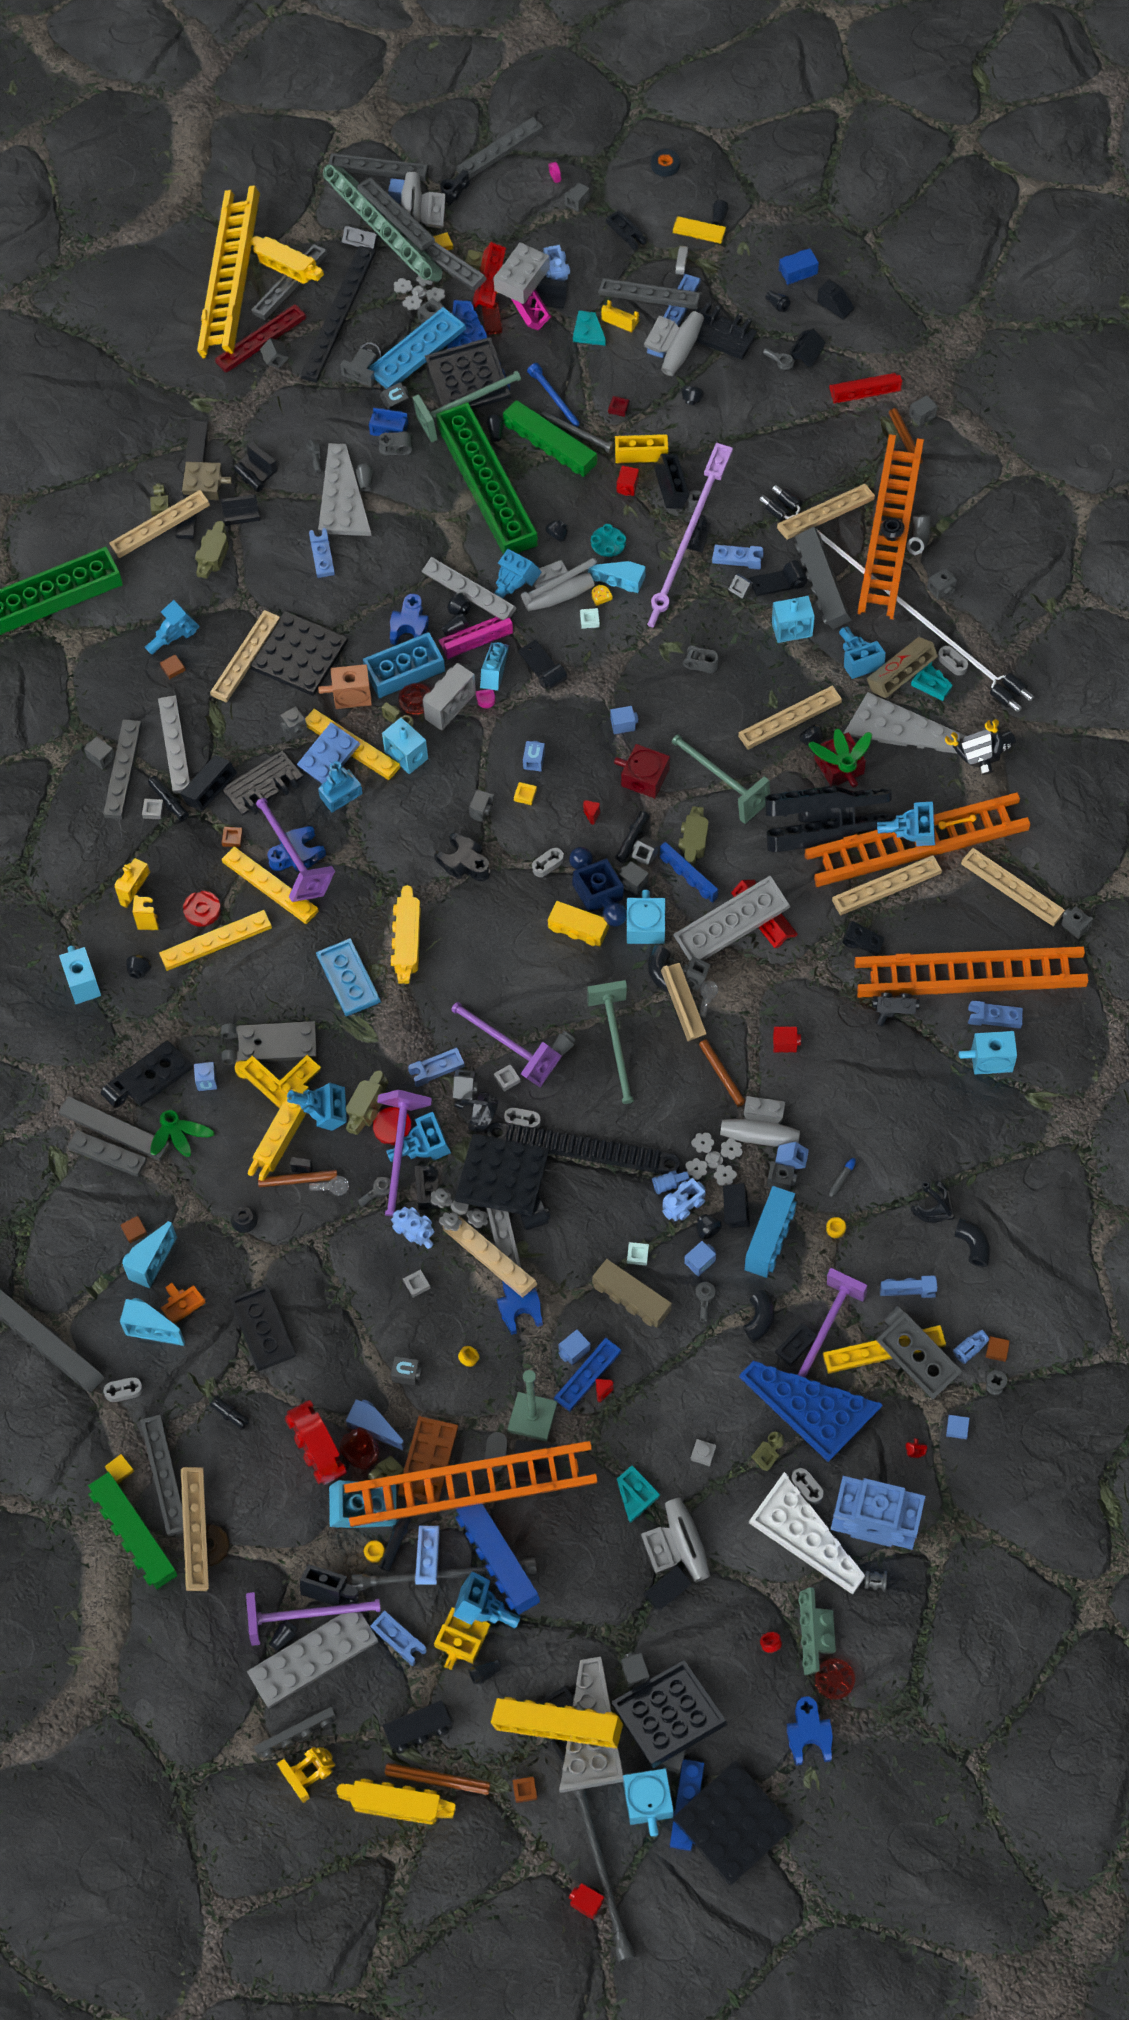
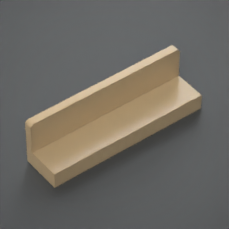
M680 963L663 966L661 972L687 1041L705 1036L706 1031Z

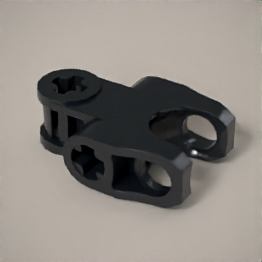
M451 833L449 836L450 843L458 849L457 852L445 854L437 851L434 854L435 861L448 874L457 879H461L464 874H467L476 881L487 880L490 876L489 861L480 855L483 852L482 847L468 837Z

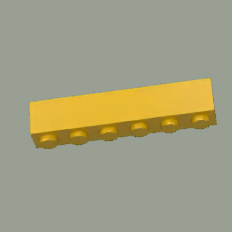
M511 1697L497 1698L491 1719V1724L497 1731L610 1748H618L623 1727L622 1721L613 1712L602 1714L592 1709H585V1711L577 1710L572 1706L561 1708L551 1703L537 1704L531 1700L520 1702Z

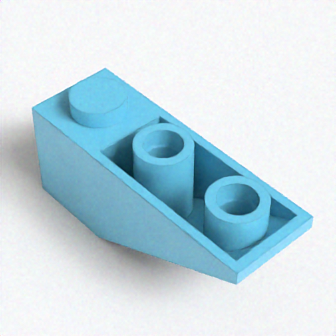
M630 561L596 564L588 569V573L591 574L594 581H601L613 587L617 586L626 591L638 593L646 577V566Z
M500 642L491 643L481 668L480 688L499 689L509 645Z

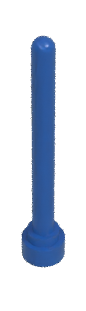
M538 363L532 364L527 370L532 378L538 379L569 421L578 427L580 424L578 419L542 375L541 366Z

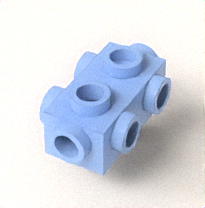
M560 245L543 248V253L549 255L550 269L546 273V278L563 282L568 280L570 268L568 264H565L566 255L564 251H561Z
M693 1178L688 1182H682L676 1192L673 1194L669 1193L663 1199V1214L669 1220L672 1218L675 1221L686 1219L694 1206L699 1208L705 1202V1187L701 1182H696ZM689 1195H694V1197L688 1199Z
M403 1207L401 1210L394 1212L391 1219L393 1223L392 1228L398 1234H404L411 1243L416 1242L420 1246L424 1244L427 1249L433 1246V1242L429 1238L435 1232L431 1227L432 1222L427 1216L423 1215L420 1217L418 1211L413 1207L410 1209Z

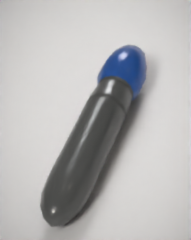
M855 1158L850 1159L845 1164V1168L829 1191L830 1197L837 1194L850 1171L855 1167Z

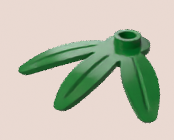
M835 729L834 747L837 755L815 742H810L808 745L824 761L838 765V768L843 772H852L857 768L856 761L868 750L872 740V733H865L856 743L851 753H849L847 741L840 729Z
M167 1110L160 1116V1124L162 1126L152 1140L150 1153L152 1155L159 1154L165 1147L170 1135L176 1149L182 1155L190 1157L191 1149L182 1131L196 1137L214 1136V1131L195 1122L179 1120V1116L175 1111ZM169 1118V1119H171L173 1122H168V1121H166V1119Z

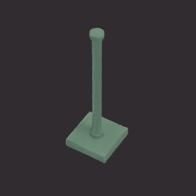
M518 371L432 412L428 411L419 394L413 396L417 419L431 443L438 440L433 419L436 418L437 413L473 401L516 380L517 382L520 381L521 377Z
M677 734L672 739V743L675 746L681 747L742 795L738 798L739 818L744 824L766 806L765 797L770 795V781L765 776L747 790L682 740V736Z
M626 980L588 986V1007L605 1004L623 1093L622 1103L630 1104L634 1102V1099L630 1093L613 1002L626 1000Z
M527 1370L523 1374V1380L526 1383V1393L518 1392L507 1430L510 1433L547 1442L558 1403L554 1400L535 1396L534 1381L536 1376L532 1370Z

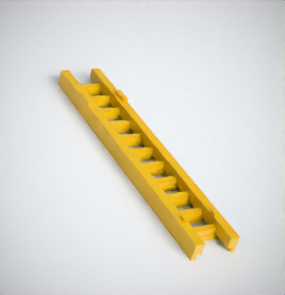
M255 185L249 186L247 200L243 202L233 203L234 194L231 190H226L224 193L205 308L202 311L201 317L202 325L197 351L202 358H206L208 346L222 344L225 352L234 353L251 251L250 240L253 238L260 193ZM244 212L241 215L231 216L233 213ZM242 225L239 228L229 229L231 226ZM240 238V240L226 243V241L229 239ZM238 251L237 254L224 256V253ZM236 263L235 267L222 269L223 265ZM234 276L233 280L220 282L221 278ZM231 290L230 294L217 296V293L220 291ZM229 303L228 307L215 309V305ZM227 317L226 321L212 323L215 318ZM224 330L222 335L210 336L211 332Z

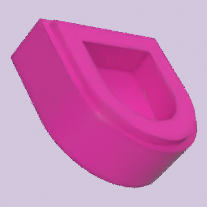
M556 162L550 163L549 173L555 183L561 182L558 164Z
M494 690L475 691L477 703L480 707L490 708L495 704Z

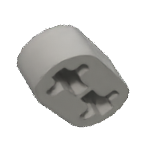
M679 246L676 264V274L685 275L688 246Z
M943 646L939 649L938 660L952 673L960 676L967 672L968 661L950 646Z
M552 848L535 859L532 863L533 874L537 877H544L559 867L564 861L562 850ZM552 855H554L555 857L558 856L559 859H552ZM538 865H539L540 867L544 866V869H543V870L540 869V868L537 869V866H538Z
M509 1108L504 1113L505 1124L510 1125L512 1123L515 1126H529L532 1129L534 1127L538 1129L541 1125L540 1115L534 1111ZM512 1114H515V1115H516V1118H514V1121H511V1120H510V1117H512ZM531 1118H535L533 1124H529Z
M127 1378L107 1383L103 1392L108 1401L118 1402L139 1397L143 1392V1386L139 1379ZM131 1384L136 1385L134 1392H132L131 1389H129L131 1388ZM112 1388H115L117 1391L115 1396L110 1394Z
M798 1468L794 1470L791 1482L801 1492L802 1497L809 1504L816 1505L820 1503L823 1498L821 1486L806 1469ZM797 1475L805 1476L804 1482L806 1483V1485L801 1480L798 1482L796 1481ZM808 1488H810L813 1492L817 1491L818 1498H815L814 1496L809 1497L810 1490Z

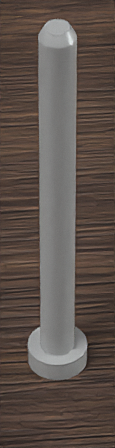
M592 558L530 593H522L521 598L526 605L532 603V599L596 565L597 560Z

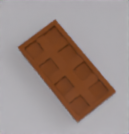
M418 1416L403 1474L449 1466L459 1428L458 1425ZM445 1476L432 1478L436 1502L440 1500ZM424 1480L411 1482L414 1499L427 1502ZM400 1484L398 1496L405 1497L404 1486Z

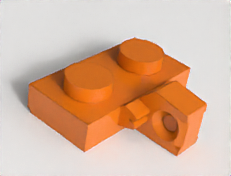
M173 1283L165 1287L171 1297L167 1299L169 1302L161 1307V1311L169 1321L176 1324L206 1302L194 1285L186 1291L183 1289L178 1291Z

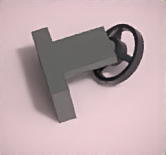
M371 342L363 344L352 362L343 359L340 364L341 375L372 387L375 383L374 371L368 368L371 366L376 355H379L378 359L382 357L380 347ZM372 344L377 347L378 352L367 349L365 346Z

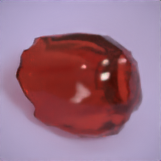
M361 1427L345 1434L339 1442L341 1454L353 1467L366 1470L378 1460L380 1451L376 1440L371 1433H368Z

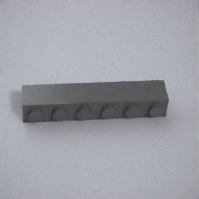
M815 527L796 535L797 543H795L798 552L802 554L800 560L803 566L808 570L805 573L808 580L812 581L813 586H811V590L818 597L816 603L820 611H823V622L834 630L852 621L821 535Z

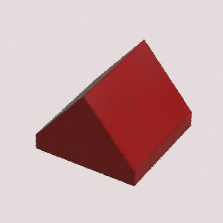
M586 800L583 803V811L591 825L595 824L600 814V803Z
M596 1379L597 1401L600 1403L614 1390V1382L612 1380Z

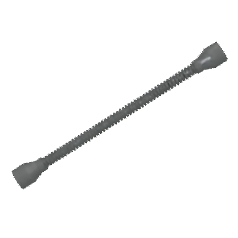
M525 1558L518 1561L526 1575H536L535 1558ZM474 1567L470 1569L464 1568L462 1570L454 1569V1571L443 1570V1572L441 1570L437 1572V1578L467 1577L471 1572L478 1575H488L485 1567H475V1569ZM416 1573L398 1574V1576L387 1575V1577L352 1574V1585L357 1587L359 1591H364L372 1586L381 1585V1583L413 1582V1580L415 1581Z
M585 1789L574 1790L580 1803L585 1827L588 1830V1838L591 1841L590 1844L592 1852H594L595 1863H597L596 1866L600 1874L602 1888L613 1921L612 1924H614L617 1958L619 1962H625L635 1958L633 1946L627 1939L622 1923H620L621 1920H619L620 1917L618 1909H616L617 1906H615V1898L612 1895L613 1892L611 1884H609L608 1873L605 1870L604 1859H602L603 1856L599 1848L600 1845L596 1837L588 1802H586Z

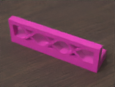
M536 290L532 292L524 304L511 299L526 325L530 328L539 330L552 317ZM532 299L536 300L535 308L531 307ZM539 311H543L545 316L539 321Z
M494 617L439 639V644L447 659L512 634L513 623L510 618L500 620Z

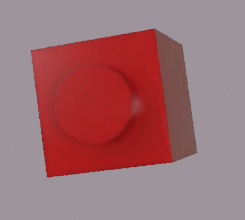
M627 466L621 467L617 480V493L634 496L639 481V469Z
M774 1027L773 1052L797 1053V1045H801V1034H797V1027Z
M582 1883L579 1888L575 1886L569 1896V1899H571L570 1906L592 1920L604 1902V1896Z

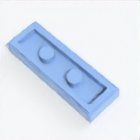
M419 1525L416 1584L437 1585L440 1526Z

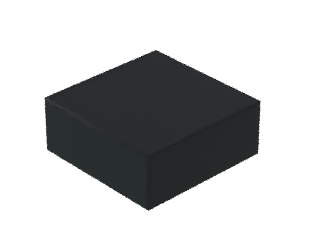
M291 1158L292 1172H312L313 1166L310 1159Z

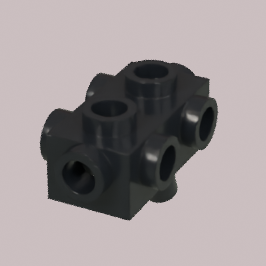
M881 992V996H873L872 1007H875L876 1012H880L876 1024L883 1027L887 1017H894L895 1013L915 1014L916 1010H919V998L911 997L912 994L900 993V997L892 996V993Z

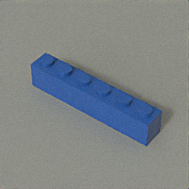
M483 1504L456 1508L458 1516L455 1518L461 1528L465 1527L467 1530L465 1535L470 1544L475 1543L477 1547L475 1551L480 1560L484 1559L487 1565L485 1568L491 1577L495 1576L497 1579L495 1584L500 1593L505 1592L508 1597L505 1600L511 1610L515 1609L519 1615L540 1603L537 1591Z

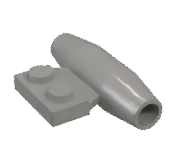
M407 172L402 189L401 207L419 224L421 222L427 227L443 228L445 194L435 192L422 194L419 173Z
M696 311L691 312L680 328L674 321L659 315L644 343V347L658 353L667 352L661 368L664 374L673 376L686 360L698 338L704 320L700 313Z
M562 560L539 568L542 573L533 585L537 589L568 572ZM590 573L576 575L532 599V603L528 605L524 603L527 611L548 608L575 598L594 587L593 578Z
M747 1096L744 1108L745 1119H722L720 1135L741 1142L778 1147L779 1145L792 1142L799 1143L800 1130L780 1124L783 1120L785 1101Z
M681 1498L667 1501L665 1507L670 1528L658 1527L641 1534L655 1574L675 1568L682 1560L694 1582L702 1581L710 1577L705 1549L695 1523Z

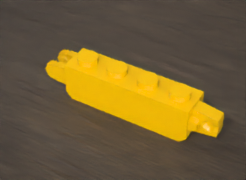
M257 236L251 238V245H254L253 250L257 253L260 263L303 284L308 283L311 279L318 281L324 276L323 270L316 266V261L312 257H308L300 251L291 249L288 245H283L267 236L264 239Z
M406 885L402 888L401 897H397V904L393 905V915L396 916V921H393L392 930L396 934L395 938H392V949H395V955H391V966L395 968L399 984L410 983L411 974L418 971L420 901L414 897L413 888Z
M301 1084L297 1092L303 1094L305 1090H309V1087ZM287 1097L254 1153L253 1162L248 1170V1175L253 1176L258 1167L263 1168L259 1174V1180L261 1181L265 1180L269 1172L275 1170L306 1115L300 1105L287 1102Z
M369 1779L355 1781L354 1785H344L343 1783L336 1788L338 1797L345 1801H351L352 1807L356 1812L430 1825L437 1822V1818H453L455 1814V1803L441 1799L440 1795H437V1792L433 1790L418 1792L415 1791L416 1788L403 1786V1789L395 1788L394 1784L382 1782V1785L373 1784L374 1781Z

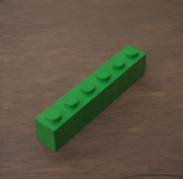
M516 400L503 413L504 425L508 429L514 430L520 437L526 438L535 447L541 448L547 455L553 456L562 465L571 468L574 473L585 477L597 464L596 452Z
M110 1472L89 1484L88 1487L91 1492L88 1495L94 1504L98 1502L102 1507L99 1511L105 1520L110 1519L113 1525L110 1528L115 1536L120 1535L124 1540L121 1544L127 1553L131 1551L134 1555L132 1561L137 1569L142 1568L146 1573L143 1577L149 1586L153 1584L157 1590L178 1576Z

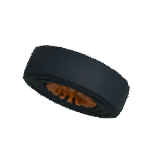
M671 149L656 151L651 157L650 165L652 171L663 177L676 174L680 168L679 155Z

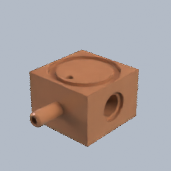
M367 664L331 668L332 685L318 687L320 694L333 692L336 709L372 705Z

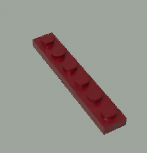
M294 304L238 342L234 347L233 354L227 351L216 357V364L225 373L229 372L257 353L270 338L276 340L305 320L306 314Z

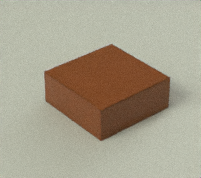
M176 655L160 662L161 668L169 679L185 671L183 664Z
M224 827L222 847L241 848L243 829Z
M138 1216L120 1225L129 1243L147 1235Z
M990 1336L985 1358L1005 1362L1010 1340Z
M534 1776L512 1780L516 1803L537 1800Z

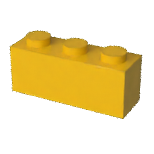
M668 435L615 436L616 463L657 462L661 454H668Z
M556 901L548 918V928L553 932H561L572 939L583 940L591 946L601 947L609 930V925L603 917Z

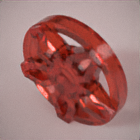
M420 683L405 686L399 694L400 707L407 714L424 713V708L420 705H423V696L431 692V690ZM419 688L425 690L426 692L420 693ZM411 689L410 694H404L407 690Z
M829 1659L819 1666L820 1670L815 1674V1684L823 1696L829 1699H842L850 1694L855 1684V1674L848 1663L840 1659ZM835 1663L841 1664L845 1668L837 1670ZM829 1664H831L834 1670H829ZM824 1666H826V1671L828 1674H819L821 1669ZM848 1671V1673L845 1676H843L842 1672ZM849 1675H851V1685H849L848 1682L844 1680L847 1679ZM826 1677V1681L819 1680V1678ZM820 1684H828L826 1686V1692L822 1689ZM844 1684L848 1690L842 1688L841 1685ZM830 1687L834 1688L831 1694H829ZM837 1688L844 1692L843 1694L835 1695Z

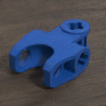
M409 594L405 597L401 612H392L390 619V643L392 645L397 644L402 634L410 633L416 638L427 633L429 616L422 615V600L417 594Z
M312 826L294 829L285 833L306 868L311 867L326 856L323 846L313 848L304 846L307 841L315 836V830ZM279 839L281 844L270 848L268 851L269 867L279 872L293 866L295 871H299Z
M502 1281L505 1297L496 1300L502 1320L507 1325L511 1335L517 1333L515 1319L520 1314L526 1313L531 1315L537 1327L543 1326L540 1300L536 1288L534 1287L522 1298Z
M802 1697L798 1700L795 1708L796 1723L787 1724L788 1742L795 1764L802 1765V1749L810 1743L816 1744L821 1748L824 1762H831L833 1736L830 1719L819 1720L816 1701L811 1697ZM804 1705H807V1708L810 1709L809 1714L802 1710Z

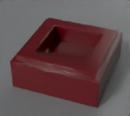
M613 396L608 413L625 417L630 400Z

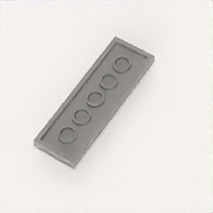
M768 876L674 933L673 936L689 961L692 957L703 961L790 908V905L772 877Z
M361 1612L340 1614L248 1670L247 1673L267 1708L270 1709L373 1646L378 1640Z

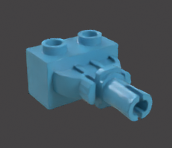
M507 549L498 562L501 568L499 570V579L495 583L498 588L494 594L503 599L506 594H512L515 589L520 588L525 583L533 586L542 571L532 561Z
M175 600L161 611L166 619L161 624L160 629L156 631V637L145 646L152 655L162 645H169L170 642L180 638L182 635L186 638L192 636L200 627Z
M849 627L840 630L839 634L845 641L843 644L845 651L844 668L851 679L874 672L885 664V652L878 641L866 642L862 637L854 636Z
M334 761L333 764L329 765L330 771L328 775L330 778L326 777L327 781L318 788L321 800L332 813L362 795V787L359 781L349 769L342 768L341 763L338 761Z
M933 802L914 803V809L905 812L903 815H896L894 821L877 822L878 834L895 832L897 838L904 837L909 841L916 842V846L935 845Z
M328 1083L313 1091L305 1090L303 1094L293 1090L288 1092L287 1102L300 1105L303 1112L309 1113L316 1120L317 1127L333 1131L346 1123L345 1087Z
M433 1112L415 1119L417 1126L410 1131L408 1136L404 1137L402 1157L406 1155L411 1159L415 1157H431L434 1161L451 1153L439 1121ZM395 1148L386 1151L391 1162L394 1159Z
M471 1572L460 1589L453 1616L470 1625L475 1620L481 1622L490 1621L494 1624L499 1620L515 1629L519 1623L520 1616L504 1609L503 1602L497 1600L488 1590L490 1580Z

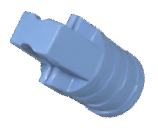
M675 1170L662 1176L653 1177L654 1189L657 1194L677 1189L681 1182L689 1179L687 1171L677 1174Z
M979 1330L953 1349V1353L961 1363L965 1364L989 1341V1337L983 1330Z

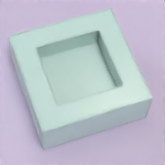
M598 608L580 610L582 629L599 627Z
M629 1242L627 1264L647 1266L649 1244Z

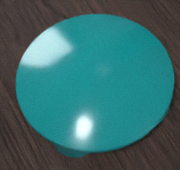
M605 524L593 532L590 542L597 554L604 557H613L624 550L626 536L617 528L612 527V525Z

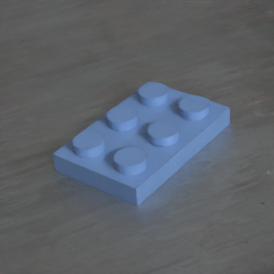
M331 722L297 763V766L323 784L327 781L326 777L330 778L328 775L330 771L329 765L333 764L334 761H338L343 766L359 747L360 743Z

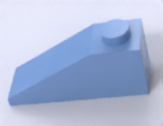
M356 1399L346 1419L347 1427L403 1450V1440L373 1404L367 1400L359 1401Z

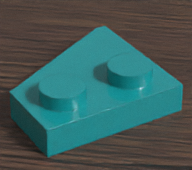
M578 311L573 342L606 345V339L595 312Z
M932 662L919 671L911 683V686L941 701H944L952 689V684L948 679L944 678L940 670H935Z
M632 1465L617 1478L628 1521L631 1523L660 1497V1494Z

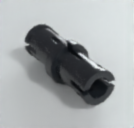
M242 462L234 466V471L243 478L246 484L251 485L256 492L263 490L265 485L256 477L254 471L249 470Z
M219 1396L214 1398L217 1403L213 1400L210 1403V1407L221 1413L226 1421L230 1420L241 1430L245 1428L243 1423L248 1425L250 1420L239 1413L234 1405L230 1406Z

